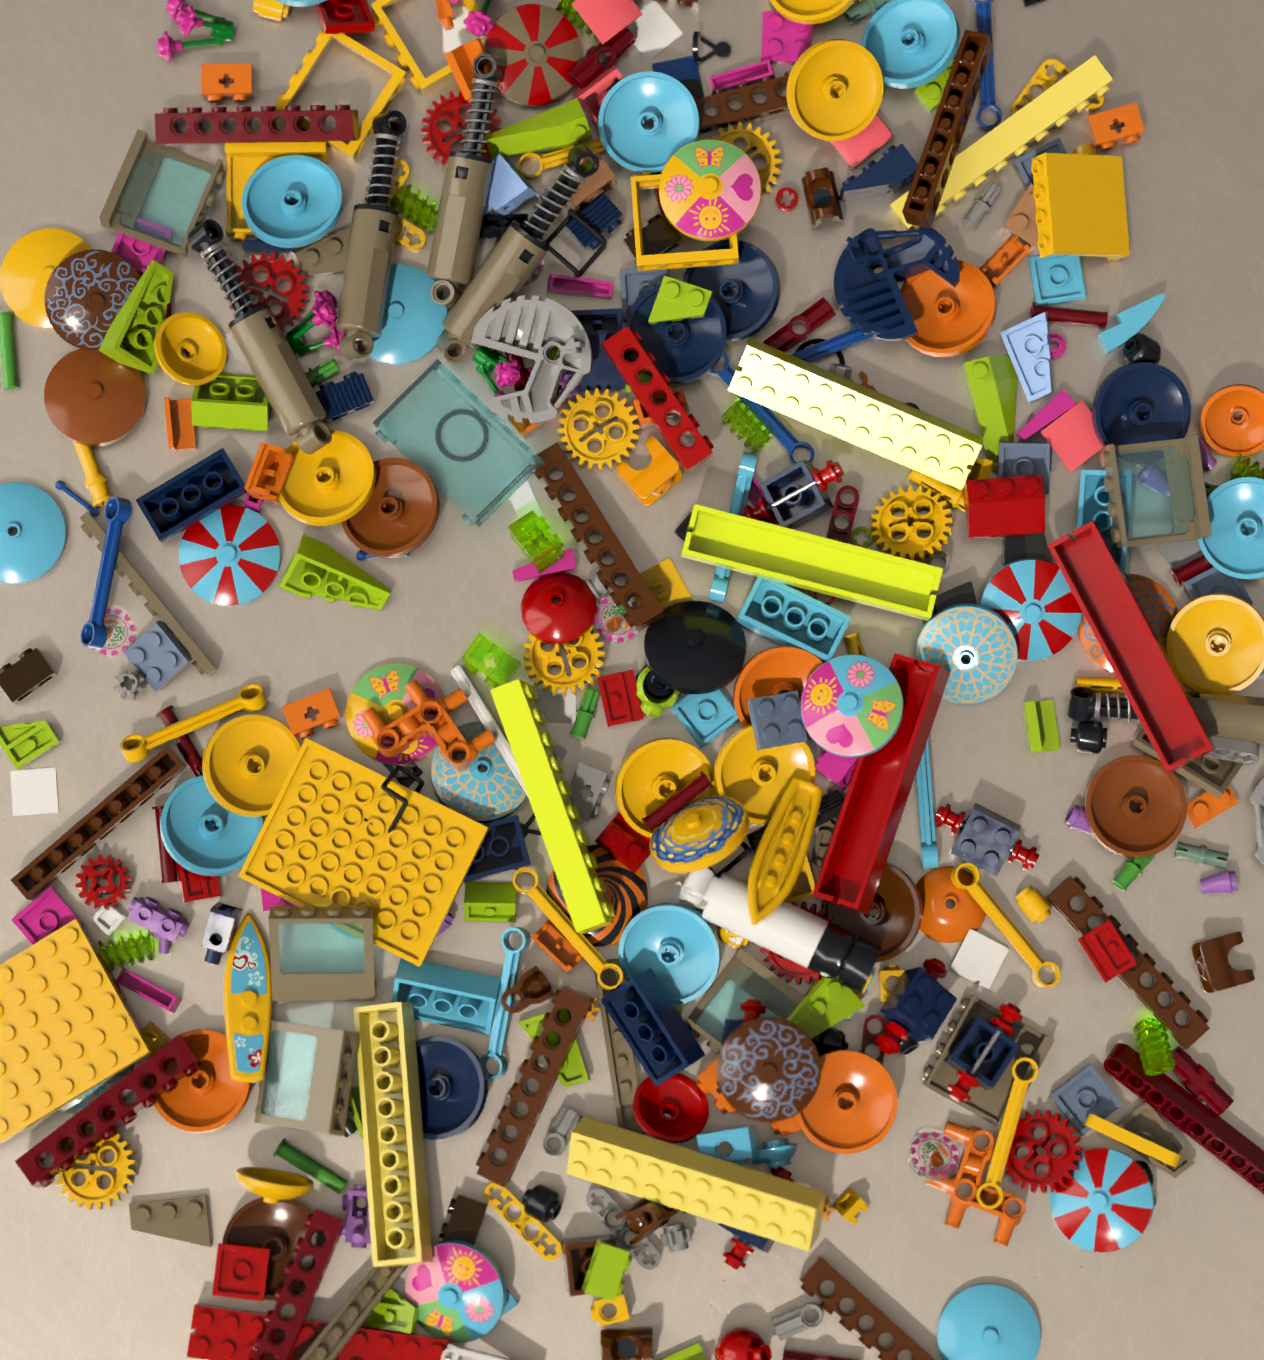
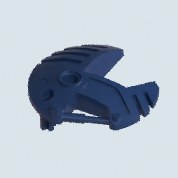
M919 227L917 230L875 231L873 228H868L853 239L851 237L847 238L848 245L842 252L834 273V292L838 306H844V308L840 309L844 317H851L848 321L853 327L862 326V328H859L860 332L865 335L878 333L874 337L879 340H905L917 335L918 331L897 282L932 270L956 287L960 282L959 264L956 256L953 260L951 259L954 251L950 244L945 247L946 239L933 228ZM917 236L913 240L888 249H883L880 240L897 239V237ZM877 267H884L882 272L874 273Z

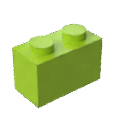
M597 1239L582 1286L584 1293L614 1302L616 1296L621 1295L624 1287V1281H621L623 1273L628 1271L631 1265L632 1256H629L630 1251L625 1247Z

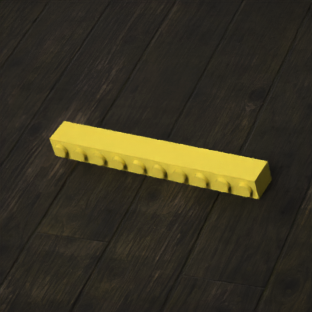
M1095 55L958 154L955 157L935 217L947 209L946 204L954 199L957 202L968 194L966 190L972 185L978 187L988 179L987 174L994 169L996 172H999L1009 164L1007 161L1014 155L1019 157L1029 149L1027 145L1034 140L1040 142L1050 134L1048 130L1056 125L1059 128L1070 119L1068 115L1075 110L1079 113L1091 104L1089 102L1090 99L1096 95L1100 98L1110 91L1113 78ZM908 191L891 203L890 209L905 230H917L920 226L907 224L902 212L909 193Z

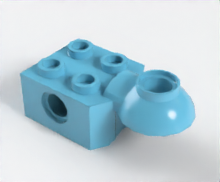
M753 1125L696 1135L699 1153L728 1162L732 1161V1163L737 1165L748 1164V1158H752L753 1165L767 1163L768 1168L790 1165V1159L795 1154L798 1143L788 1144V1138L763 1142L764 1148L759 1149L757 1134ZM723 1141L729 1142L732 1146L731 1152L726 1156L720 1155L717 1151L718 1145Z

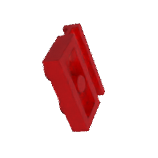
M633 669L597 677L608 727L644 720L640 699L636 695L637 685Z
M619 812L595 840L598 845L634 874L651 854L649 846L651 838L634 830Z
M176 862L183 903L221 896L217 876H204L193 873Z
M1110 920L1077 939L1104 983L1137 964Z

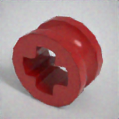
M789 187L780 189L775 199L777 207L784 212L794 210L798 204L797 192ZM783 194H788L789 197L793 196L794 199L791 200L789 206H786L785 202H780L783 199Z

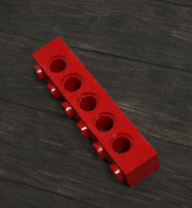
M627 326L604 341L602 348L688 473L713 456L711 449L714 446L707 435L702 437L697 430L700 425L693 414L688 416L683 409L686 404L678 393H672L668 387L671 385V382L664 372L659 373L654 366L657 364V361L650 351L645 353L640 345L643 343L640 335L636 330L631 332ZM627 351H635L638 354V359L634 362L626 361L624 354ZM647 371L653 376L652 380L648 383L639 381L638 375L641 372ZM655 393H664L667 400L663 404H656L652 400ZM672 413L678 414L681 421L677 425H670L666 420L667 416ZM686 434L692 435L695 438V443L692 446H684L680 441L682 436Z

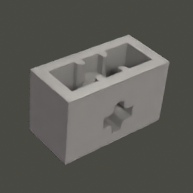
M579 762L570 783L572 795L569 798L572 806H577L581 819L589 822L591 817L596 819L601 804L597 803L600 793L606 794L610 780L606 779L608 773ZM587 786L591 787L590 791L593 796L583 800L582 794L579 792L580 789L585 790Z

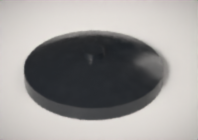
M703 601L679 602L663 610L664 617L648 626L644 639V657L647 666L657 680L672 690L686 694H706L717 691L732 682L744 664L746 655L744 632L740 624L729 612L715 604Z

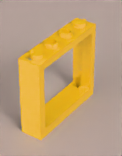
M399 0L375 1L371 4L373 11L371 14L375 25L383 27L386 32L383 35L386 43L390 48L393 46L399 53L396 58L403 69L407 67L412 76L409 77V80L416 90L420 88L423 94H426L454 77L450 66L447 65L425 79L383 11ZM474 0L460 1L467 13L470 11L476 13L477 10H480Z
M322 30L316 38L315 42L317 45L314 50H309L303 58L302 64L304 66L299 73L296 71L292 75L286 94L281 93L275 103L277 106L276 111H286L285 106H290L332 39H335L392 74L390 80L358 128L359 140L350 141L348 145L342 141H321L326 142L332 149L355 161L373 133V119L376 115L385 113L407 80V73L343 33L325 34L324 30ZM302 118V128L307 131L311 126V122Z
M643 172V174H635V176L630 177L637 272L739 264L737 234L729 238L730 249L644 255L639 190L659 188L661 174L651 175L650 172Z

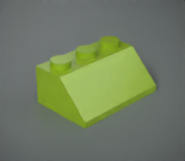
M220 373L211 382L194 387L191 400L192 426L268 431L271 405L255 375Z

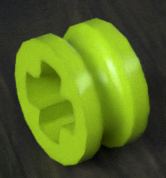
M865 526L856 527L850 535L851 545L867 549L873 540L871 530ZM860 531L865 532V537H868V541H864L862 545L857 544L858 540L854 539V535H859Z

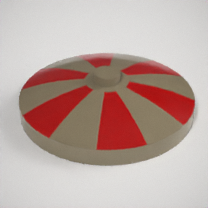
M525 4L506 11L494 21V28L485 37L483 45L487 54L498 58L504 66L503 75L499 79L501 83L498 85V88H495L502 96L520 105L540 106L558 100L573 87V84L568 79L567 72L583 58L582 45L576 29L563 14L545 5Z

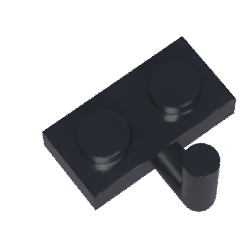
M487 214L483 217L480 238L492 239L497 237L498 243L513 220L526 225L524 221L528 222V214Z

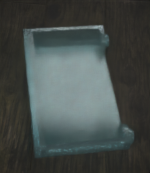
M438 359L373 422L378 429L375 434L385 444L388 441L391 442L409 461L420 466L432 478L436 487L463 513L461 518L470 527L476 525L479 528L544 464L542 459L489 410Z

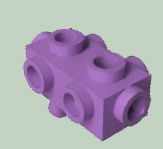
M134 897L128 908V911L131 912L128 920L152 931V936L159 939V953L169 954V942H175L179 936L184 937L190 925L186 922L187 919L182 917L183 914L173 908L167 910L159 906L160 903L151 897H140L139 899Z
M354 1185V1190H348V1195H343L342 1210H347V1218L341 1236H346L345 1242H351V1247L367 1248V1243H371L367 1185ZM359 1198H364L366 1200V1206L364 1208H360L357 1206V1200Z

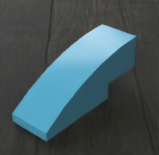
M1164 293L1116 315L1115 320L1118 325L1100 333L1096 338L1105 356L1121 348L1129 338L1138 334L1147 325L1165 298Z

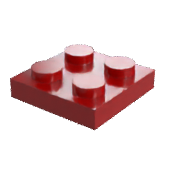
M327 0L315 5L325 34L374 32L375 22L366 0Z
M218 1243L212 1296L265 1301L271 1249Z

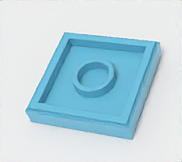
M1040 255L1028 257L1036 305L1047 306L1087 299L1080 256L1051 255L1046 258H1040Z
M721 689L706 694H688L670 707L700 748H703L739 721L734 706Z

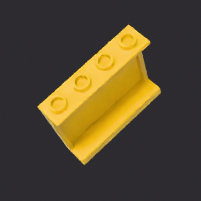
M326 142L225 143L226 236L231 237L232 241H244L246 237H256V240H260L248 227L242 211V194L245 185L257 169L273 159L287 155L309 156L328 165V147Z
M1044 153L1032 158L1031 171L1034 180L1033 196L1036 204L1035 221L1038 229L1037 245L1040 258H1046L1051 255L1107 257L1108 261H1117L1130 256L1122 156Z

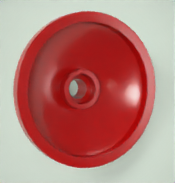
M565 572L551 573L538 578L527 588L521 601V616L526 629L535 638L550 644H563L580 638L590 629L597 613L596 598L587 582L574 574ZM554 599H561L559 603H553Z
M677 1073L657 1087H655L650 1077L646 1078L635 1092L633 1113L639 1126L651 1137L668 1143H683L695 1138L704 1129L709 1117V1103L705 1093L696 1085L695 1081ZM664 1114H669L671 1118L665 1117Z

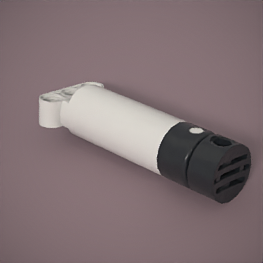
M708 868L688 873L681 888L679 901L692 909H703V919L831 980H836L840 972L842 974L837 983L861 994L883 947L860 936L856 944L853 945L856 938L854 933L786 901H783L771 915L754 926L751 924L748 910V883L725 872L718 878Z

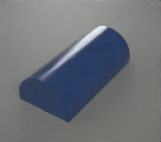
M224 448L136 499V502L159 541L164 543L246 494L247 491L244 489V481Z

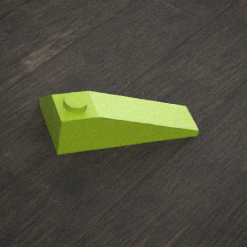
M576 98L486 135L485 139L489 141L486 144L492 158H496L498 154L511 156L563 149L593 137L585 114Z
M155 260L150 262L109 327L100 346V352L120 364L154 374L158 365L154 351V339L159 326L166 320L167 304L170 303L174 275L172 271Z
M1009 354L987 356L965 362L962 366L980 436L983 437L986 459L992 460L993 463L998 462V442H1014L1017 375Z
M305 534L301 536L279 584L280 588L304 598H311V595L324 597L328 602H334L335 599L348 601L352 606L381 610L391 594L389 588L333 548Z

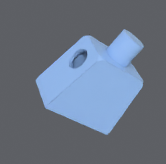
M498 154L494 159L484 217L492 209L502 215H507L537 194V191L510 159L501 154Z

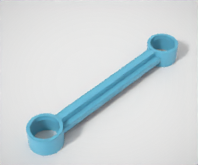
M743 451L729 513L742 516L745 512L744 507L747 504L758 454ZM716 566L709 600L724 603L731 570Z
M928 738L916 773L923 869L938 868Z
M522 927L508 928L501 937V943L506 950L488 1053L480 1059L485 1068L487 1079L502 1077L508 1068L503 1051L510 1012H507L502 1006L501 997L506 990L516 985L521 952H524L530 946V934ZM513 931H518L522 935L523 943L519 949L512 948L509 943V937ZM514 993L510 994L506 999L507 1005L512 1007ZM490 1057H495L499 1062L500 1069L496 1075H492L487 1071L486 1062Z

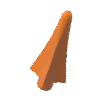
M436 0L439 24L443 23L445 30L453 29V20L456 18L449 1Z

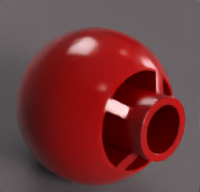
M735 1328L726 1332L718 1341L714 1351L716 1360H771L772 1358L770 1347L765 1345L763 1339L756 1332L747 1328Z

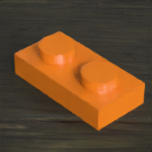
M1230 786L1227 787L1220 799L1209 792H1205L1187 803L1186 816L1195 829L1239 803Z

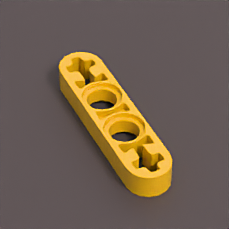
M1089 1113L1084 1124L1174 1168L1177 1167L1181 1158L1180 1155Z
M494 1182L490 1183L484 1191L486 1201L543 1259L548 1261L557 1259L562 1251L559 1240L540 1221L525 1213L524 1205L506 1186L502 1187ZM491 1187L494 1189L500 1187L502 1189L500 1195L505 1200L508 1195L512 1198L511 1201L505 1204L502 1210L498 1208V1205L502 1203L497 1198L491 1200L489 1197L491 1195ZM513 1204L518 1205L521 1209V1216L515 1220L510 1219L506 1213L507 1208ZM529 1223H535L539 1227V1234L535 1238H529L525 1234V1227ZM544 1232L548 1235L544 1240L548 1244L554 1242L557 1245L555 1247L557 1252L555 1255L551 1253L548 1255L544 1254L546 1248L542 1243L539 1244V1247L534 1244V1242L542 1237Z

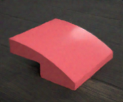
M576 0L572 3L573 7L603 45L643 15L633 0Z
M876 114L871 123L857 135L849 139L831 142L851 168L856 169L872 154L877 153L889 143L895 135L880 116Z
M1083 400L1041 431V434L1071 472L1103 449L1094 431L1092 411Z

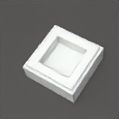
M110 904L108 911L102 905L90 921L111 937L127 917Z

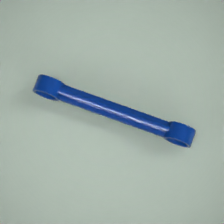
M970 0L976 6L977 32L988 34L993 46L991 4L994 0L985 2ZM993 49L980 84L981 107L976 114V123L984 131L993 130L1000 124L1002 119V112L996 105ZM985 109H991L997 114L998 120L993 125H985L980 120V113Z
M859 326L791 355L811 363L878 335V333L865 335L859 331V328H862V326Z
M723 352L722 357L726 361L723 369L720 371L711 370L708 374L719 376L729 387L735 371L729 366L728 355ZM735 394L789 452V461L792 465L796 464L793 459V450L798 447L807 448L811 452L809 462H813L815 455L813 447L809 443L799 442L769 408Z
M112 496L105 506V517L108 520V526L89 622L83 625L80 634L81 644L84 647L101 649L107 640V628L104 625V619L122 527L129 520L132 512L131 502L125 498Z

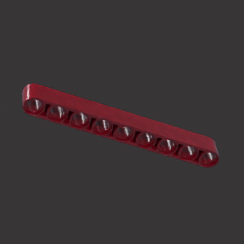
M1117 1043L1113 1046L1103 1063V1067L1108 1074L1264 1194V1150L1130 1046L1124 1043Z

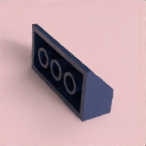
M651 968L601 999V1002L655 1087L705 1056L704 1051Z

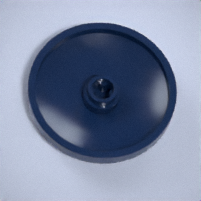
M729 240L716 242L702 251L730 249ZM737 240L739 264L687 268L682 282L712 291V297L720 306L725 317L727 341L742 340L759 332L774 315L780 299V278L773 261L755 245L741 240Z
M661 285L656 286L644 293L633 305L626 321V327L628 326L631 332L633 330L637 331L643 341L640 344L645 353L647 351L652 353L657 361V364L654 366L659 373L664 372L671 384H683L697 380L715 367L724 352L727 341V326L723 312L715 299L711 297L705 317L649 324L648 320ZM630 350L629 353L631 358L633 359V361H636L638 359V354L635 351ZM644 371L647 376L653 378L651 373Z
M1149 362L1129 363L1110 373L1099 386L1092 406L1094 431L1103 447L1109 444L1118 446L1181 439L1186 436L1191 419L1190 399L1182 381L1166 367ZM1160 450L1116 455V458L1135 464L1153 463L1164 458L1163 452Z
M443 1036L423 1038L416 1041L423 1138L431 1140L454 1138L467 1131L478 1120L484 1109L488 1094L486 1071L478 1055L465 1043Z

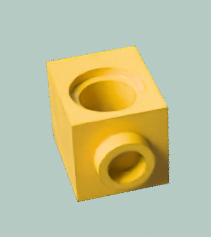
M899 965L884 966V971H878L880 1002H886L892 992L885 985L886 979L889 976H895L899 980L905 971L899 970Z
M624 1293L616 1296L614 1302L603 1298L595 1299V1306L590 1307L593 1322L598 1321L599 1326L630 1319ZM606 1303H612L616 1306L617 1313L613 1317H606L602 1313V1307Z

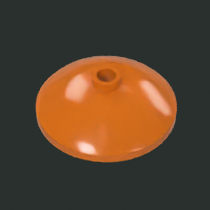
M1233 384L1217 390L1207 399L1201 411L1200 427L1203 437L1210 447L1230 457L1249 456L1264 448L1263 391L1246 384ZM1237 411L1242 413L1240 417H1234L1233 414Z
M953 866L933 869L922 876L916 884L922 902L920 931L927 937L942 943L963 941L969 929L977 931L986 916L984 910L966 889H959L952 883L951 872L954 868ZM961 868L958 871V880L966 886L972 882L973 875ZM952 899L955 903L954 908L948 909L945 905L946 900Z

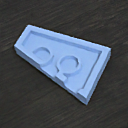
M1044 312L1000 332L1028 402L1036 401L1054 392L1048 312Z

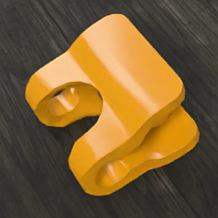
M654 437L649 438L645 442L647 450L652 456L648 467L643 470H635L623 461L615 466L619 477L645 506H651L683 478L678 462Z

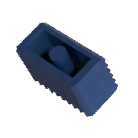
M604 192L578 214L602 236L609 231L611 234L614 233L623 224L621 222L623 220L622 212ZM575 218L565 225L569 234L585 251L589 248L594 250L602 243Z
M352 372L343 376L344 381L336 384L330 381L319 386L320 390L316 391V394L327 413L326 419L328 423L375 404L363 373Z

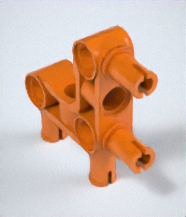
M413 680L405 686V690L416 705L415 708L389 725H385L374 707L366 710L361 715L373 733L372 740L380 753L386 757H393L404 752L411 743L422 736L427 737L429 735V737L435 739L440 747L442 756L451 767L456 770H465L472 761L477 759L476 757H478L477 754L496 742L489 729L470 741L465 740L449 717L451 711L468 701L461 688L440 700L428 697L418 681ZM429 711H436L438 713V716L433 720L425 718L426 713ZM387 738H392L395 740V743L392 747H384L382 745L383 741ZM456 752H464L466 754V757L461 761L453 759V755Z
M947 1121L943 1135L963 1142L965 1146L956 1174L951 1177L948 1175L943 1176L941 1173L936 1172L937 1176H932L930 1172L933 1170L930 1169L925 1183L946 1191L952 1202L944 1224L959 1229L966 1207L972 1206L999 1216L998 1219H1000L993 1242L1007 1247L1015 1225L1018 1226V1223L1020 1224L1025 1213L1026 1206L1024 1201L1002 1190V1202L996 1208H985L976 1200V1190L982 1184L981 1176L986 1161H989L992 1155L994 1137L989 1131L976 1126L967 1128ZM979 1134H985L989 1140L988 1145L982 1149L978 1148L975 1144V1138ZM964 1182L971 1186V1193L967 1197H961L958 1194V1187ZM988 1187L983 1188L980 1193L981 1201L986 1205L994 1204L998 1200V1191ZM1016 1200L1020 1205V1210L1014 1215H1010L1006 1209L1008 1202Z

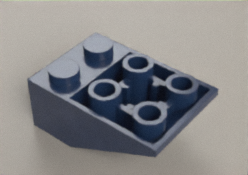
M900 144L898 147L892 145L882 153L883 157L878 162L870 161L862 168L863 172L859 176L855 177L852 175L842 183L843 187L840 189L839 199L841 202L898 193L913 181L918 163L903 144Z
M622 308L571 310L584 326L592 349V372L583 376L577 390H595L596 388L599 390L625 389V380L602 348L604 341L623 329Z

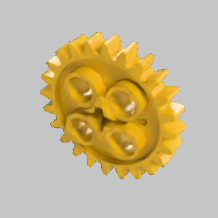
M738 122L737 129H733L732 125L728 124L727 132L719 128V137L711 134V140H720L732 145L737 141H743L747 144V148L743 151L747 155L753 147L757 148L749 156L752 161L755 158H762L766 162L764 167L756 168L761 182L760 199H763V190L769 193L772 191L769 183L777 184L778 182L773 175L781 174V170L775 167L782 164L781 159L775 158L780 154V149H772L776 145V141H767L770 135L769 132L763 136L760 135V126L755 131H752L751 123L747 125L746 129L742 128L741 122Z
M598 388L595 389L594 395L585 390V398L576 394L577 403L568 401L571 409H562L566 419L561 418L558 420L561 425H564L563 428L558 429V433L565 436L559 442L560 444H568L564 448V453L573 452L570 457L571 461L577 457L580 458V467L585 462H588L589 470L593 468L594 464L598 465L599 471H602L603 464H607L609 469H612V461L615 460L620 464L622 463L621 456L630 457L627 449L635 450L636 446L631 443V440H639V436L633 433L640 430L639 425L633 424V422L638 420L637 415L630 416L634 407L629 406L625 408L627 399L624 398L619 402L618 392L610 397L609 389H606L603 395H600ZM598 407H607L610 411L609 415L605 418L598 417L595 413ZM613 417H618L617 421L603 428V434L600 435L596 432L584 442L579 441L580 438L594 432V425L597 424L599 427H602ZM578 420H585L588 423V428L583 432H579L574 428V424ZM612 428H620L624 433L623 436L619 439L611 438L609 432ZM592 441H598L601 443L602 448L599 452L592 453L588 450V444Z
M909 485L907 492H904L899 487V494L897 495L890 491L889 500L884 497L881 498L883 506L875 505V510L878 514H871L872 521L874 522L870 524L871 531H874L871 534L873 540H877L875 542L877 549L883 548V553H891L893 556L908 558L916 561V558H920L922 563H925L926 555L934 559L933 551L937 550L942 553L941 543L949 544L947 536L953 534L952 528H950L953 526V519L950 518L952 513L951 509H947V501L941 502L939 493L933 496L931 488L926 493H923L921 485L917 491H913L912 485ZM922 510H929V511H930V512H929L928 514H926V515H920V514H919V512L922 511ZM896 512H904L902 516H893ZM922 533L930 534L927 538L919 537ZM899 534L905 535V537L900 540L894 539V537Z
M592 625L579 638L580 640L577 644L569 645L568 643H563L572 673L571 676L566 674L558 644H554L555 648L552 651L545 652L542 648L548 643L528 634L531 644H524V648L528 653H524L522 656L524 660L528 661L524 664L525 670H530L528 673L529 679L536 677L534 680L536 687L543 683L542 690L544 693L549 688H552L553 696L557 694L558 690L562 691L563 697H566L567 690H571L572 694L576 696V688L578 687L585 692V683L594 685L592 676L600 677L601 675L597 668H604V662L599 660L606 658L605 652L600 651L605 648L604 643L597 642L601 638L600 634H593L594 626ZM578 660L586 662V665L579 669L573 666ZM553 667H560L562 669L558 675L549 674V670Z
M92 1126L87 1128L86 1135L90 1136L94 1133ZM118 1133L114 1137L106 1141L103 1139L96 1144L97 1148L89 1154L86 1160L82 1161L80 1157L75 1160L79 1164H96L102 1167L117 1168L116 1173L98 1170L94 1172L88 1169L72 1167L66 1172L61 1171L56 1175L60 1176L61 1179L55 1184L57 1186L64 1185L60 1193L62 1195L70 1193L67 1201L73 1202L77 1199V1207L81 1208L86 1202L88 1210H92L94 1203L98 1210L103 1209V1202L108 1207H112L113 1198L121 1202L119 1193H129L125 1187L126 1184L134 1185L129 1176L137 1174L136 1171L131 1170V1166L137 1164V1161L129 1159L135 1152L133 1150H126L130 1144L129 1141L120 1143L122 1135ZM70 1139V1144L65 1143L66 1152L74 1148L73 1139ZM108 1150H113L115 1158L111 1163L107 1164L104 1160V1155ZM83 1172L86 1176V1181L82 1186H78L75 1181L76 1176ZM108 1175L111 1178V1185L107 1189H103L100 1183L101 1179Z

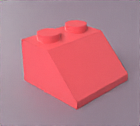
M615 66L606 68L584 89H578L571 94L574 99H578L582 110L597 129L599 111L605 96L617 82L624 78Z

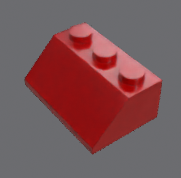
M1042 475L966 480L963 489V499L969 539L1045 533V494Z

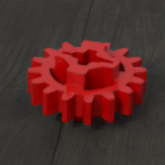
M99 854L97 857L98 861L88 858L90 865L88 867L85 865L80 866L84 872L83 874H76V877L81 882L75 884V887L83 890L78 896L81 899L87 897L85 900L87 906L94 902L96 910H99L101 905H103L104 909L108 911L110 904L119 907L118 899L126 901L127 898L123 893L124 891H131V888L126 883L132 881V878L125 876L129 869L127 867L120 868L122 865L120 859L113 863L111 855H108L107 859L104 860L103 856ZM108 866V867L105 868V870H101V871H96V870H95V869L98 868V867ZM117 874H119L120 877L119 888L116 886L115 878L118 876ZM88 877L91 879L92 887L89 889L90 891H88L87 888ZM101 878L109 883L106 887L104 885L101 886L99 883ZM106 894H111V895H113V896H111V897H109V898H106V899H98V898H101L102 895H106Z

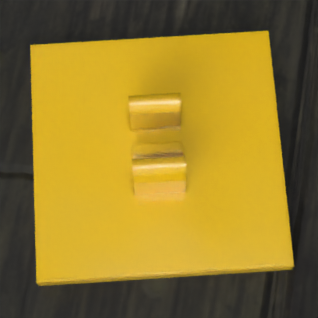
M670 557L640 573L662 610L679 602L693 601ZM634 596V599L637 605L639 606L642 603V599L638 596Z

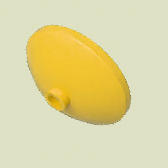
M192 312L176 313L168 317L159 326L155 335L154 351L157 361L165 373L179 383L189 386L207 384L214 380L225 366L227 350L224 338L219 329L202 315ZM181 351L186 354L187 358L183 357Z
M242 1167L237 1169L236 1177L241 1184L250 1192L264 1197V1202L278 1204L279 1200L297 1198L313 1189L314 1182L311 1179L287 1171L262 1167Z

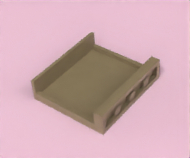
M971 995L970 999L965 997L958 1009V1011L962 1012L958 1021L952 1020L946 1031L949 1034L946 1043L941 1042L934 1053L937 1059L933 1067L928 1065L922 1075V1079L925 1080L923 1086L1000 1128L1014 1081L1011 1075L1012 1063L1021 1057L1030 1058L1035 1061L1039 1070L1055 1039L1042 1034L1022 1022L1014 1021L1011 1026L1014 1033L1012 1035L1004 1033V1035L1019 1044L1020 1048L994 1088L985 1090L980 1086L978 1088L972 1087L968 1093L971 1097L969 1102L963 1101L959 1103L949 1096L950 1091L947 1087L949 1084L955 1085L959 1079L956 1075L957 1070L944 1062V1059L971 1018L980 1017L993 1026L990 1020L992 1018H999L1002 1013L1001 1010L982 1001L977 996ZM1022 1061L1016 1066L1015 1074L1021 1080L1030 1079L1033 1075V1067L1029 1062Z

